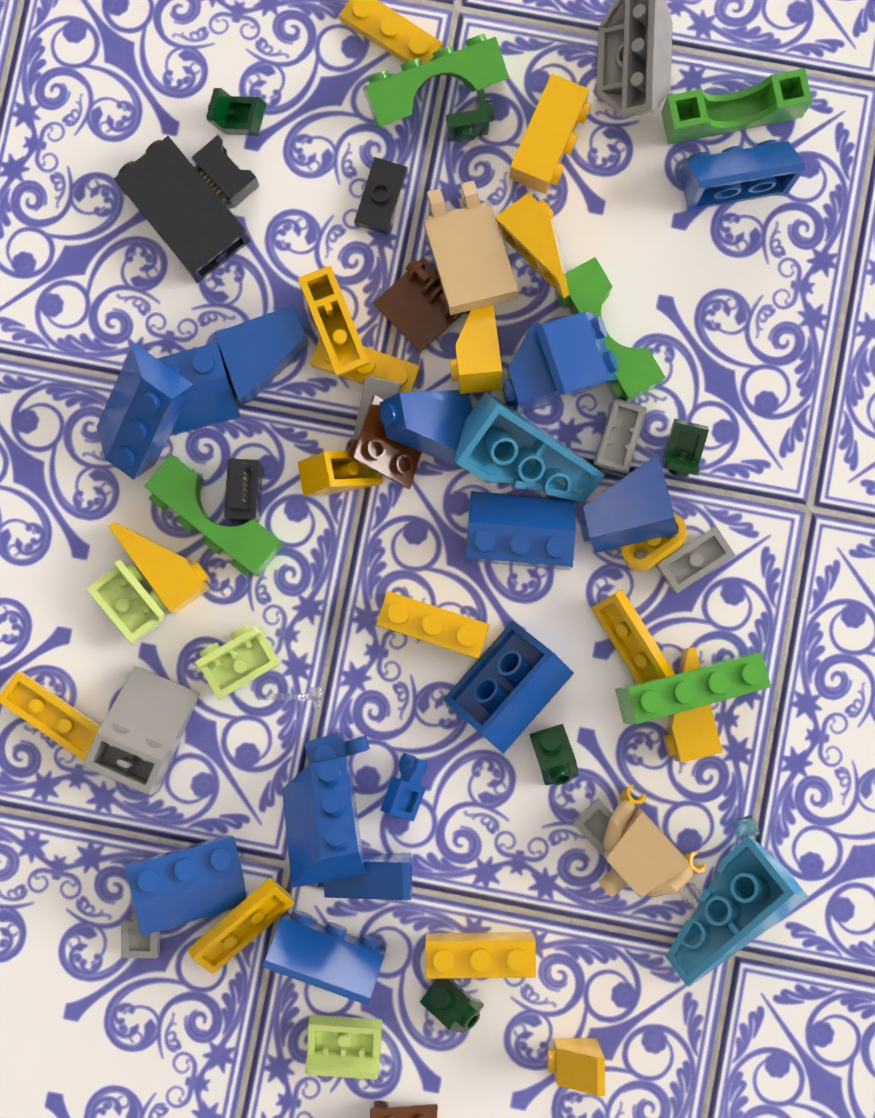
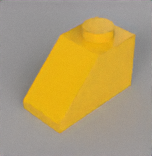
M347 451L322 452L297 462L303 496L331 495L383 484L381 474L350 458Z
M554 1038V1050H547L548 1073H554L557 1086L595 1096H605V1057L597 1038Z

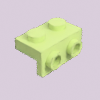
M119 559L114 563L115 567L86 590L132 646L165 620V614L162 609L166 606L154 590L147 593L140 582L144 578L132 563L125 566Z
M249 624L230 634L232 638L230 642L221 647L217 642L199 652L201 658L195 661L194 664L197 669H201L218 700L281 664L260 627L255 626L251 629Z
M310 1015L305 1074L322 1077L377 1079L381 1054L382 1020Z

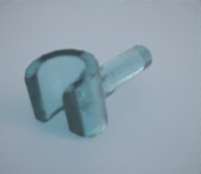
M751 815L740 818L734 823L740 843L748 836L753 837L760 834L758 824Z

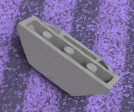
M615 0L599 26L596 94L622 118L655 112L671 91L673 23L666 0Z

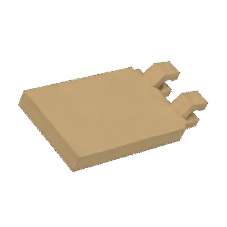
M474 180L460 184L464 208L446 212L441 189L427 192L431 216L426 217L427 221L424 222V227L450 315L519 299V290L492 206H488L487 202L480 203Z

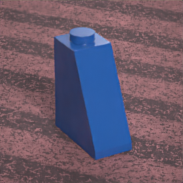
M294 304L215 332L235 392L243 405L252 401L309 346L306 334L312 333L308 319L305 313L298 315Z
M460 390L403 392L379 402L381 421L384 424L387 438L450 465L460 466L455 463L454 459L465 420L472 411L468 393L460 394Z
M660 457L651 458L583 507L585 521L579 522L584 542L591 541L595 553L678 533Z
M411 853L363 855L366 873L317 883L318 888H324V898L411 900L413 890Z

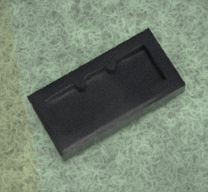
M374 157L354 220L356 226L388 235L408 172L407 166Z

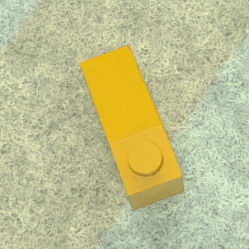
M528 192L496 216V221L503 239L563 298H566L570 294L556 232L551 220L554 218L553 211L545 201L541 200L538 202Z
M331 265L299 277L298 281L336 377L369 365L368 357Z
M494 305L470 311L455 344L456 359L450 360L451 380H459L460 394L502 390V366Z
M116 522L108 525L170 612L178 613L211 589L206 583V580L210 577L198 561L192 564L190 560Z
M696 647L683 649L678 673L701 668ZM711 704L668 716L666 726L668 735H664V743L669 757L674 756L675 761L683 763L723 753Z

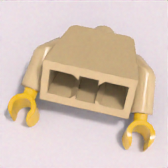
M632 784L621 792L620 802L609 819L603 840L605 848L603 854L613 868L598 883L612 898L626 885H629L639 897L644 895L658 897L676 894L692 879L693 874L704 872L706 865L704 863L694 867L693 857L698 854L697 851L682 855L641 808L635 811V808L646 800V795L643 793L637 800H634L630 794L631 789L634 787Z

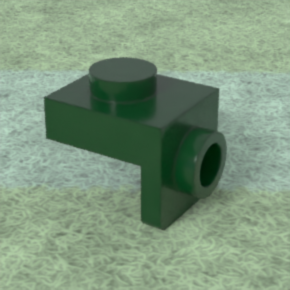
M214 88L208 105L206 119L227 135L258 136L267 103L260 97L231 96L222 88Z
M484 89L476 90L477 110L446 115L448 141L456 140L459 143H465L476 139V136L488 135L489 122L494 121L495 118L492 100H485Z
M674 418L663 455L664 468L669 469L668 471L671 474L680 477H688L689 474L698 476L700 471L699 463L709 432L708 426Z
M563 724L529 734L546 786L551 784L562 785L579 775L576 759Z
M451 978L435 979L420 1000V1003L448 1030L464 1033L475 1026L480 1018L479 1012L484 1006V1003L479 999L471 997Z

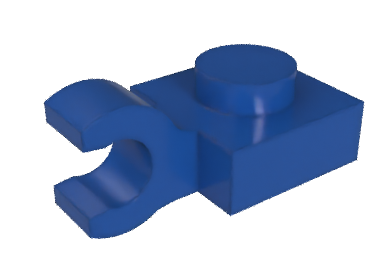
M340 732L304 742L310 764L346 757L347 759L349 755L370 749L366 735L342 742Z
M403 753L399 761L401 777L392 776L380 809L381 811L406 820H415L426 787L419 784L427 771V761Z

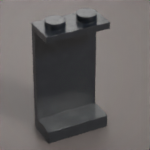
M169 136L150 144L143 156L135 162L130 161L123 165L118 175L113 178L122 192L129 197L181 261L196 283H199L251 242L244 227Z

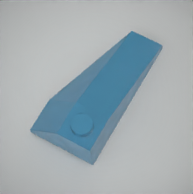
M487 391L465 420L454 459L456 464L484 481L495 483V481L511 484L515 488L524 490L529 488L545 492L547 495L583 503L586 502L605 476L602 471Z
M751 836L746 837L721 860L716 868L718 872L708 889H704L699 898L701 900L690 920H686L666 955L667 960L687 987L693 985L778 923L808 897L789 871Z

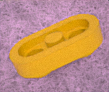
M674 514L678 533L672 538L660 537L623 546L622 555L626 565L634 571H646L679 549L687 539V529L684 520ZM639 552L647 553L643 559H638L635 556Z

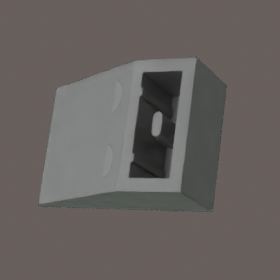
M134 666L99 728L82 767L147 795L158 792L200 693L141 667Z

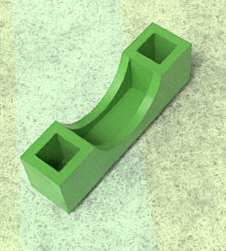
M485 33L472 37L465 40L466 48L455 52L452 46L433 52L434 60L424 64L421 63L420 58L401 64L402 72L389 76L387 70L369 76L370 84L365 85L363 90L376 127L379 128L412 115L415 94L423 82L430 77L438 75L455 77L462 81L472 92L508 79L509 75L496 36L486 39Z
M803 68L770 75L762 82L750 88L730 94L711 95L705 93L702 89L669 95L665 100L661 115L667 142L670 145L799 119L804 116L813 101L806 71Z
M594 257L565 273L570 295L563 298L555 290L556 298L562 308H569L572 315L582 312H594L596 317H601L602 305L613 288L598 260ZM608 333L604 337L607 350H611L614 353L618 363V371H615L618 380L607 384L614 398H621L623 401L630 402L661 385L666 377L648 347L630 348L617 343Z
M170 453L144 485L152 493L148 499L163 511H166L168 507L172 508L179 514L176 519L179 524L191 533L197 528L207 536L203 543L219 555L223 550L234 558L230 564L247 577L252 572L259 577L285 544L254 519L234 527L220 526L213 523L207 517L201 503V490L204 479Z
M758 652L731 657L694 670L616 688L615 692L623 723L640 724L771 688L763 654Z

